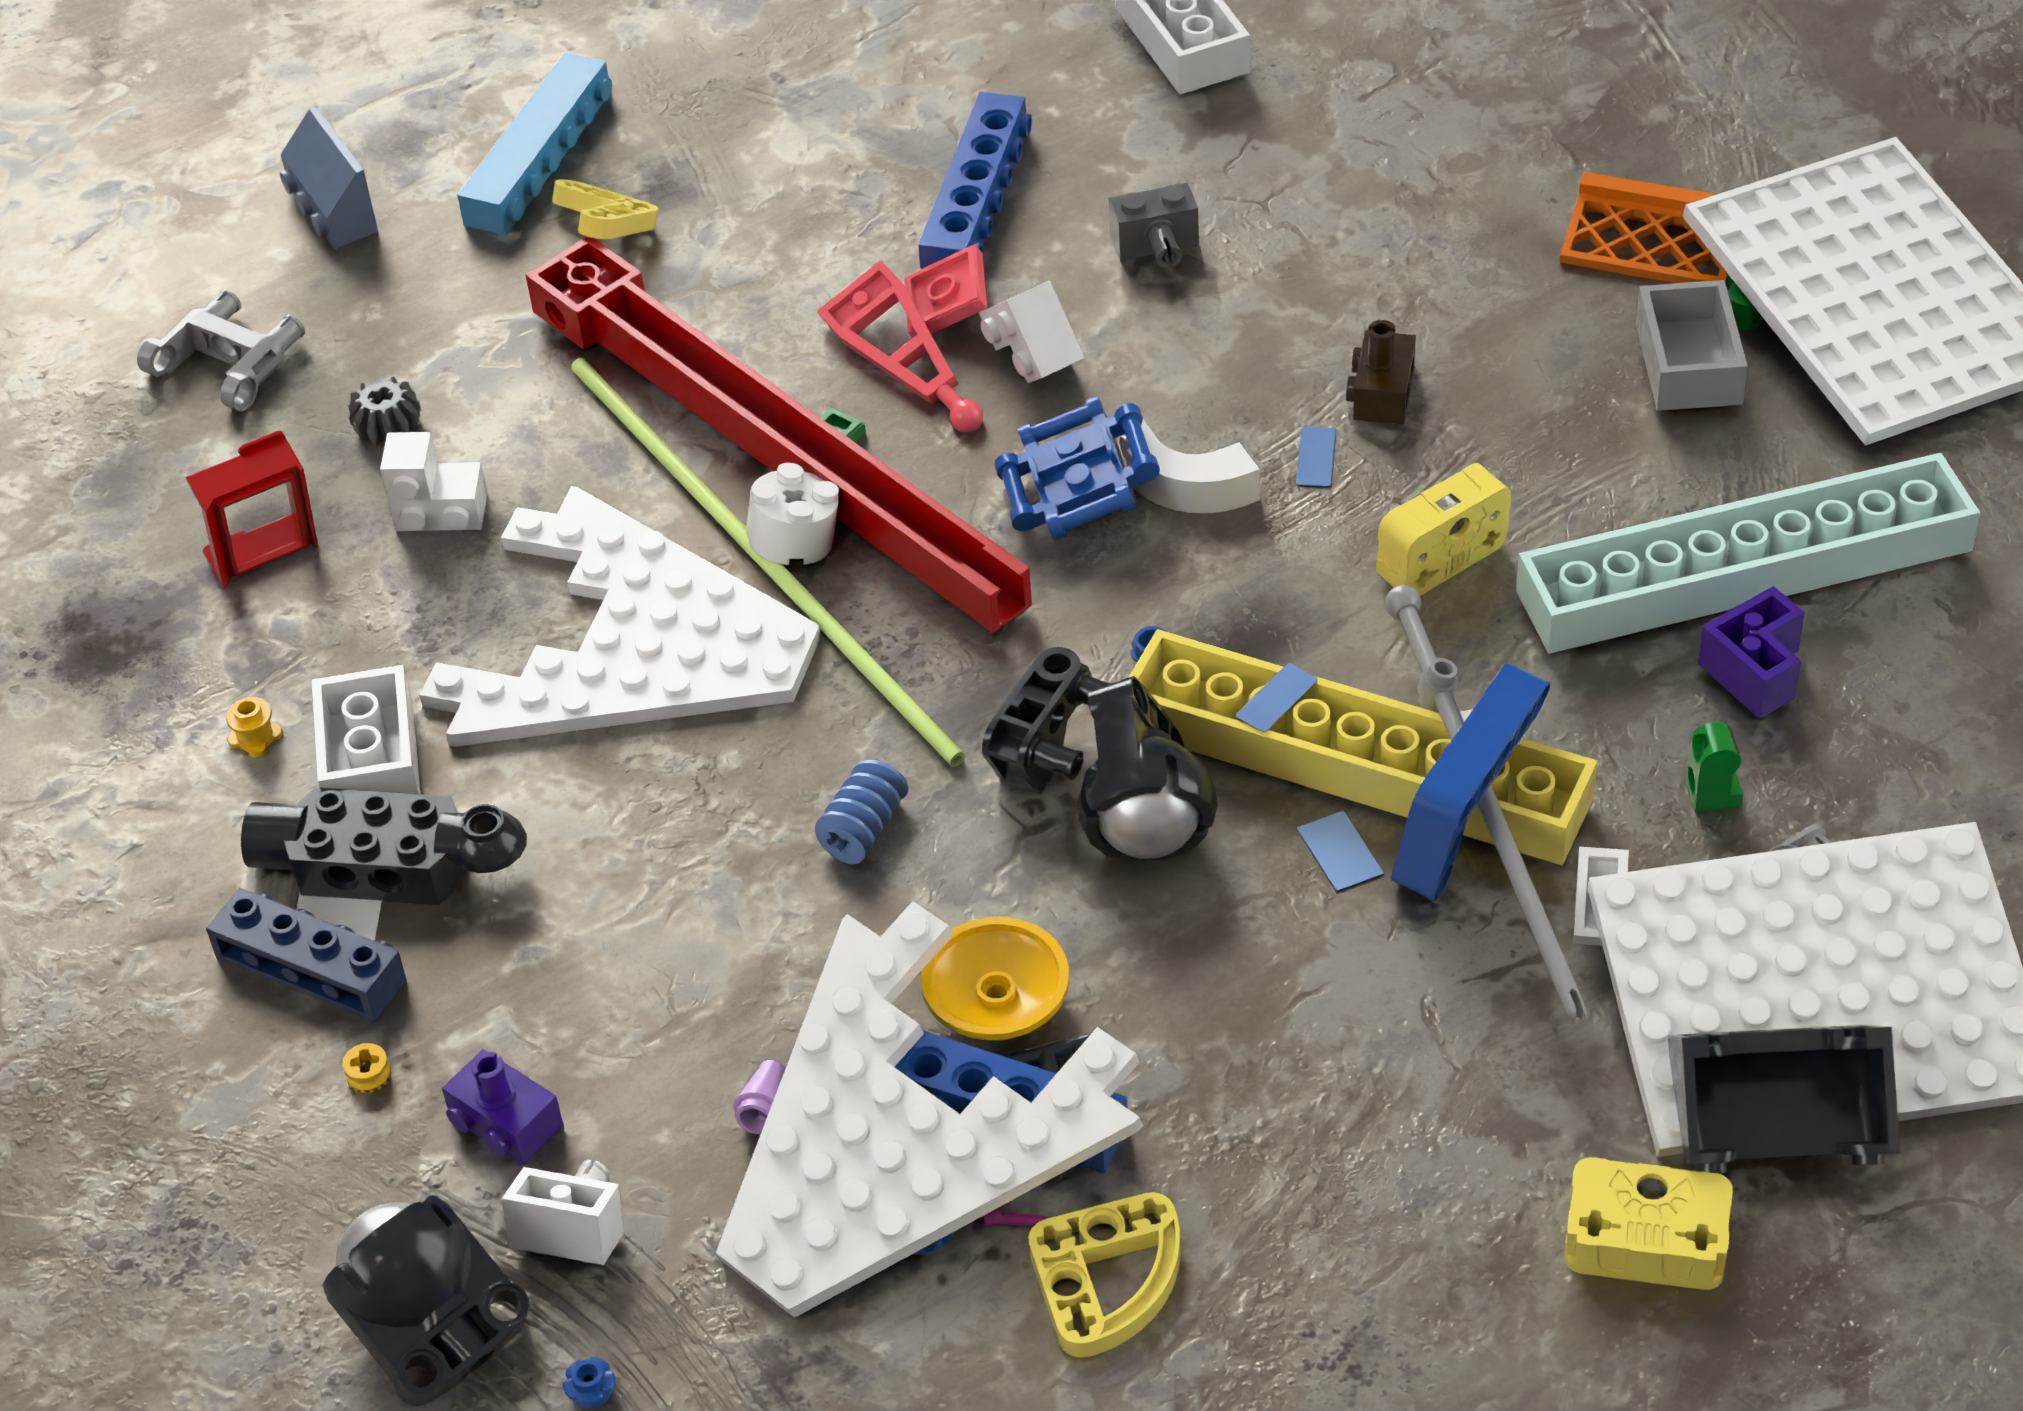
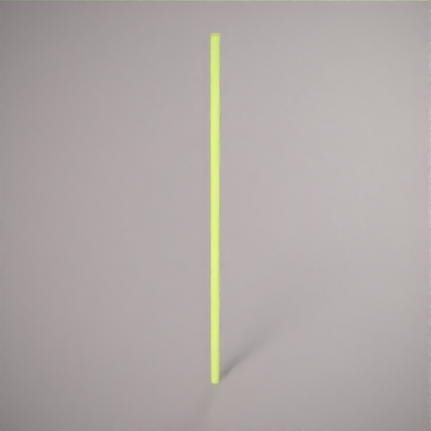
M584 358L576 359L572 363V371L813 622L819 624L820 630L951 767L960 765L965 759L963 751L782 564L766 560L751 549L747 527Z

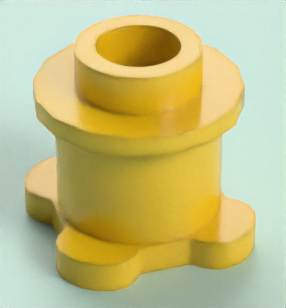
M246 697L230 706L226 712V721L229 728L233 730L227 737L231 748L243 749L248 752L251 758H259L266 754L267 748L273 741L282 738L283 731L281 725L270 723L272 710L268 702L257 697Z

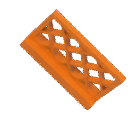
M1583 171L1579 196L1560 253V263L1670 283L1725 280L1726 284L1728 273L1682 217L1686 204L1717 194ZM1584 211L1604 214L1606 218L1590 225L1583 214ZM1632 219L1644 221L1647 225L1631 232L1623 221ZM1614 226L1622 237L1606 244L1598 233ZM1672 226L1684 228L1688 232L1671 239L1664 228ZM1655 233L1663 244L1646 251L1638 240ZM1590 238L1597 247V249L1588 253L1572 250L1574 244ZM1696 240L1704 251L1687 258L1680 247ZM1630 245L1638 255L1630 260L1618 259L1613 252ZM1671 252L1679 262L1668 268L1659 266L1655 259ZM1712 260L1720 270L1718 276L1702 274L1695 267Z

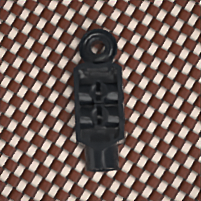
M316 787L296 805L252 802L246 810L241 831V852L245 865L249 868L292 870L301 895L439 905L453 893L457 865L466 871L475 873L496 872L509 867L519 859L527 846V833L521 822L495 805L478 804L468 809L465 813H458L451 796Z

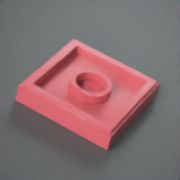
M976 244L904 278L905 287L931 334L987 309L983 254ZM907 316L908 333L913 338L917 333Z

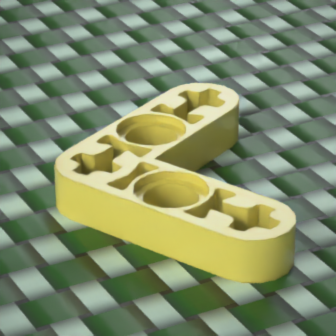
M555 181L552 202L580 212L578 233L597 239H613L655 229L658 207L577 181Z

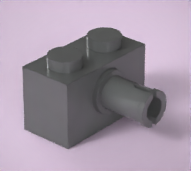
M1188 183L1169 185L1163 188L1109 198L1110 236L1120 261L1155 255L1157 264L1160 267L1168 268L1165 256H1168L1171 267H1173L1182 259L1181 249L1199 246L1198 206Z

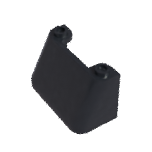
M1850 1025L1668 1035L1669 1059L1684 1159L1687 1164H1695L1697 1172H1728L1727 1162H1734L1737 1159L1825 1154L1852 1155L1853 1165H1876L1885 1163L1884 1154L1900 1153L1892 1027Z

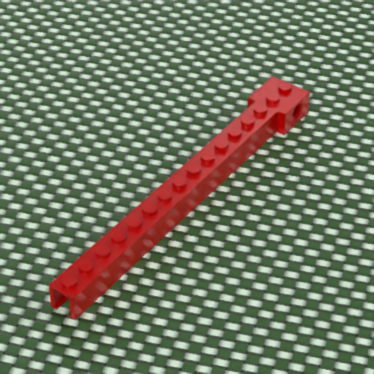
M585 237L525 275L532 310L536 315L583 350L598 342L770 470L777 471L778 466L783 463H795L800 465L803 471L815 474L823 481L836 484L839 488L836 516L838 520L990 632L995 633L1032 606L1030 569L1028 566L647 294L644 290L642 272L596 239Z

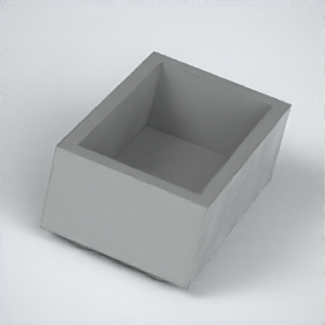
M1725 280L1639 286L1636 328L1656 410L1743 405L1748 365Z

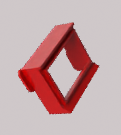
M275 431L247 442L238 449L239 456L186 477L187 483L202 509L210 543L203 548V554L223 590L232 576L236 577L302 550L310 544L314 548L319 547L304 468L282 431ZM286 483L292 514L249 532L240 531L230 535L224 511L225 507Z

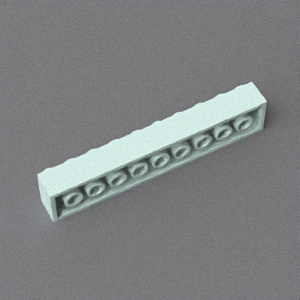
M1937 453L1518 554L1516 592L1548 654L1731 610L1772 586L1785 596L1970 552L1973 551L1980 511L1943 454Z

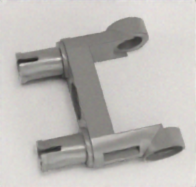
M222 289L203 309L198 308L189 312L161 339L150 337L145 340L138 351L137 365L141 371L155 377H161L166 373L170 375L195 350L232 364L234 366L225 373L227 377L221 386L220 399L223 405L242 412L250 408L254 403L258 386L282 364L284 352L305 334V328L296 317L293 316L291 318L289 314L285 315L267 334H259L227 320L238 312L242 306L239 298L232 291L227 292V289ZM161 350L160 357L154 365L155 356ZM240 385L239 391H238L237 395L235 396L236 390H237L238 386Z

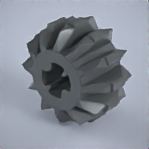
M394 376L387 381H380L377 377L375 383H361L360 391L350 394L351 401L348 405V417L350 425H353L361 441L370 439L374 446L382 441H386L387 433L409 432L419 428L418 421L419 417H421V406L419 398L416 397L408 382L398 383Z

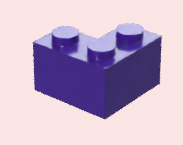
M1772 586L1702 626L1698 664L1760 719L1795 699L1801 660L1794 653L1799 651L1805 612L1777 588Z

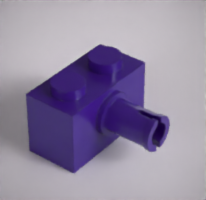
M482 1049L442 1087L448 1109L446 1115L458 1130L464 1133L473 1132L483 1139L493 1153L500 1157L508 1155L521 1165H524L564 1126L555 1094L506 1064L501 1056L497 1058V1053L488 1052L485 1049Z

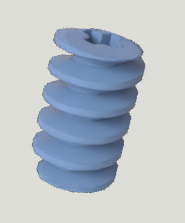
M878 760L859 762L852 769L851 775L843 782L842 788L835 794L833 801L826 807L824 814L816 822V837L823 849L843 863L850 865L859 864L865 858L866 851L874 845V838H877L882 833L883 825H886L891 820L892 812L899 808L900 801L907 796L909 786L906 778L897 769Z

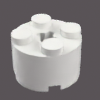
M783 463L778 466L777 471L767 473L758 478L750 490L746 528L751 549L766 560L789 565L790 558H804L803 564L814 563L824 558L831 551L838 508L839 488L837 485L829 481H823L815 474L803 471V468L795 463Z

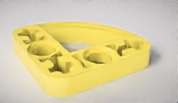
M1155 1192L1135 1195L1044 1219L1031 1229L1029 1233L1030 1258L1058 1342L1064 1352L1073 1357L1085 1358L1108 1351L1140 1332L1152 1321L1166 1303L1174 1287L1179 1270L1180 1229L1175 1207L1165 1195ZM1153 1213L1156 1219H1160V1223L1151 1224L1148 1218H1144V1215ZM1124 1219H1129V1226L1132 1227L1131 1232L1125 1231ZM1103 1223L1113 1226L1117 1231L1112 1238L1103 1241L1093 1239L1088 1234L1093 1226ZM1074 1232H1079L1080 1245L1078 1246L1075 1244V1236H1072ZM1054 1239L1057 1246H1060V1249L1051 1251L1050 1247L1045 1245V1241ZM1158 1245L1155 1263L1142 1287L1124 1305L1104 1317L1086 1264ZM1068 1278L1076 1280L1081 1285L1080 1290L1071 1296L1058 1295L1052 1289L1057 1281ZM1080 1311L1083 1326L1086 1330H1089V1335L1080 1337L1079 1333L1074 1330L1072 1314Z

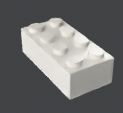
M1115 0L1118 13L1179 95L1250 73V34L1223 0Z

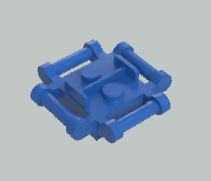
M1096 395L1086 399L1085 405L1034 426L1027 423L1018 427L1017 429L1025 452L1018 455L1014 453L1002 454L997 457L994 463L997 476L1004 481L1012 509L1009 516L1013 528L1018 531H1027L1047 523L1052 538L1056 541L1066 537V531L1120 509L1125 513L1137 508L1132 488L1153 480L1160 472L1157 458L1150 454L1141 428L1143 418L1140 408L1135 404L1127 403L1120 406L1116 410L1115 415L1107 418L1101 400ZM1093 420L1094 424L1039 446L1038 442ZM1124 434L1134 459L1132 464L1127 467L1124 465L1115 439ZM1028 473H1032L1041 502L1034 505L1028 504L1020 478Z

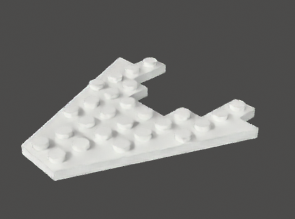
M571 486L557 514L517 507L501 539L504 550L577 562L568 580L570 594L603 600L579 652L536 645L520 677L436 662L420 693L422 707L456 713L446 732L449 746L454 747L794 702L821 639L820 626L669 540L660 532L653 531L580 488Z
M914 901L908 905L881 936H878L848 914L842 919L716 1254L723 1263L794 1318L1128 1138L1143 1127L1139 1116L1111 1097L1140 1063L1135 1052L1098 1027L1032 1103L993 1076L962 1113L959 1114L896 1069L897 1063L921 1038L924 1032L919 1023L893 1006L892 1003L953 936L948 924Z

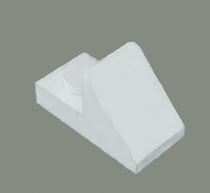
M1579 846L1573 944L1602 946L1587 888L1589 877L1628 872L1629 850Z

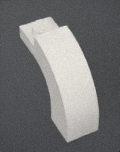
M1143 419L1141 428L1150 454L1157 458L1160 472L1153 480L1134 487L1139 494L1163 507L1188 513L1224 512L1260 500V469L1240 442L1205 454L1181 453L1163 445ZM1124 434L1119 438V444L1127 466H1130L1134 459Z

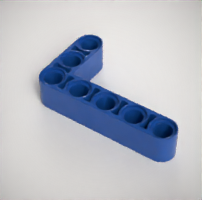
M1509 663L1504 664L1420 785L1409 811L1391 873V881L1432 901L1438 899L1452 872L1468 817L1538 715L1549 692L1550 682Z

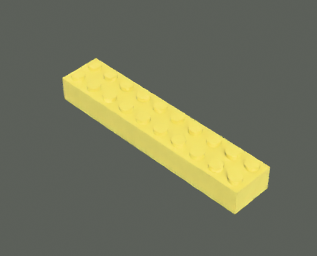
M1159 629L1156 630L1129 677L1135 676L1155 698L1179 731L1187 750L1408 818L1412 802L1420 785L1451 742L1440 713L1317 677V682L1266 732H1262L1238 719L1236 714L1283 666ZM1524 738L1520 740L1491 783L1520 853L1563 866L1594 799L1598 760ZM1477 804L1468 817L1463 835L1495 845Z

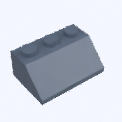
M317 107L309 109L280 154L284 166V171L280 172V178L288 194H295L296 202L304 216L310 214L311 222L319 237L325 236L333 248L337 249L377 233L378 228L364 169Z

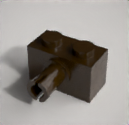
M1376 320L1369 324L1368 331L1365 330L1362 348L1354 347L1352 372L1357 374L1356 376H1349L1347 382L1346 401L1354 402L1353 420L1405 424L1415 368L1416 335L1395 333V325L1387 320Z

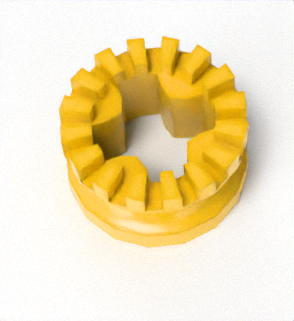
M363 1043L356 1045L343 1058L342 1065L348 1085L351 1088L353 1087V1090L356 1092L360 1090L361 1093H366V1090H369V1093H372L375 1088L380 1090L381 1085H386L387 1079H390L391 1070L386 1053L376 1044ZM368 1061H371L370 1071L361 1073L360 1069L363 1067V1062L369 1064Z

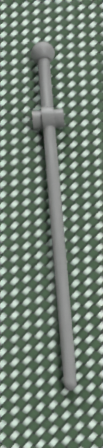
M1396 586L1387 594L1385 607L1395 620L1401 621L1422 670L1417 686L1419 703L1427 710L1439 711L1449 737L1452 740L1464 723L1454 700V694L1459 683L1456 676L1458 672L1457 667L1448 659L1436 658L1418 615L1421 609L1419 593L1411 586ZM1490 785L1478 803L1565 1012L1572 1020L1576 1018V1015L1579 1019H1582L1586 1015L1585 1004Z

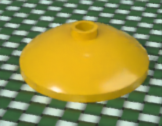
M1011 917L979 918L951 929L953 936L921 970L922 995L932 1015L953 1032L980 1040L1011 1039L1039 1028L1056 1014L1062 1006L1069 988L1068 961L1056 939L1033 923Z

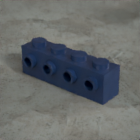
M239 887L206 927L217 959L374 1023L407 981L399 951L385 941L375 942L356 934L347 926H335L320 920L307 910H295L282 905L267 894L260 893L257 895Z

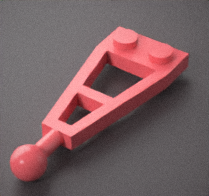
M882 260L817 310L822 321L845 346L931 405L940 399L950 410V422L957 431L971 433L981 426L984 417L982 408L973 400H963L953 390L958 385V382L904 284ZM897 302H900L917 335L892 355L888 356L860 337L858 333ZM927 352L939 372L928 383L906 369Z

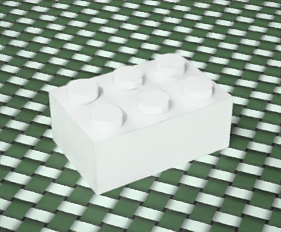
M399 665L313 679L312 694L319 787L421 794L413 701L404 666Z

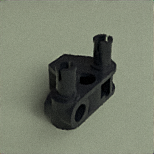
M1052 647L1041 651L989 723L982 743L984 758L1000 779L1040 794L1054 773L1062 775L1069 780H1074L1082 768L1084 761L1082 756L1084 753L1063 746L1068 719L1077 706L1082 703L1089 705V691L1109 685L1110 683L1093 678L1089 667L1080 663V658L1077 654L1068 648Z

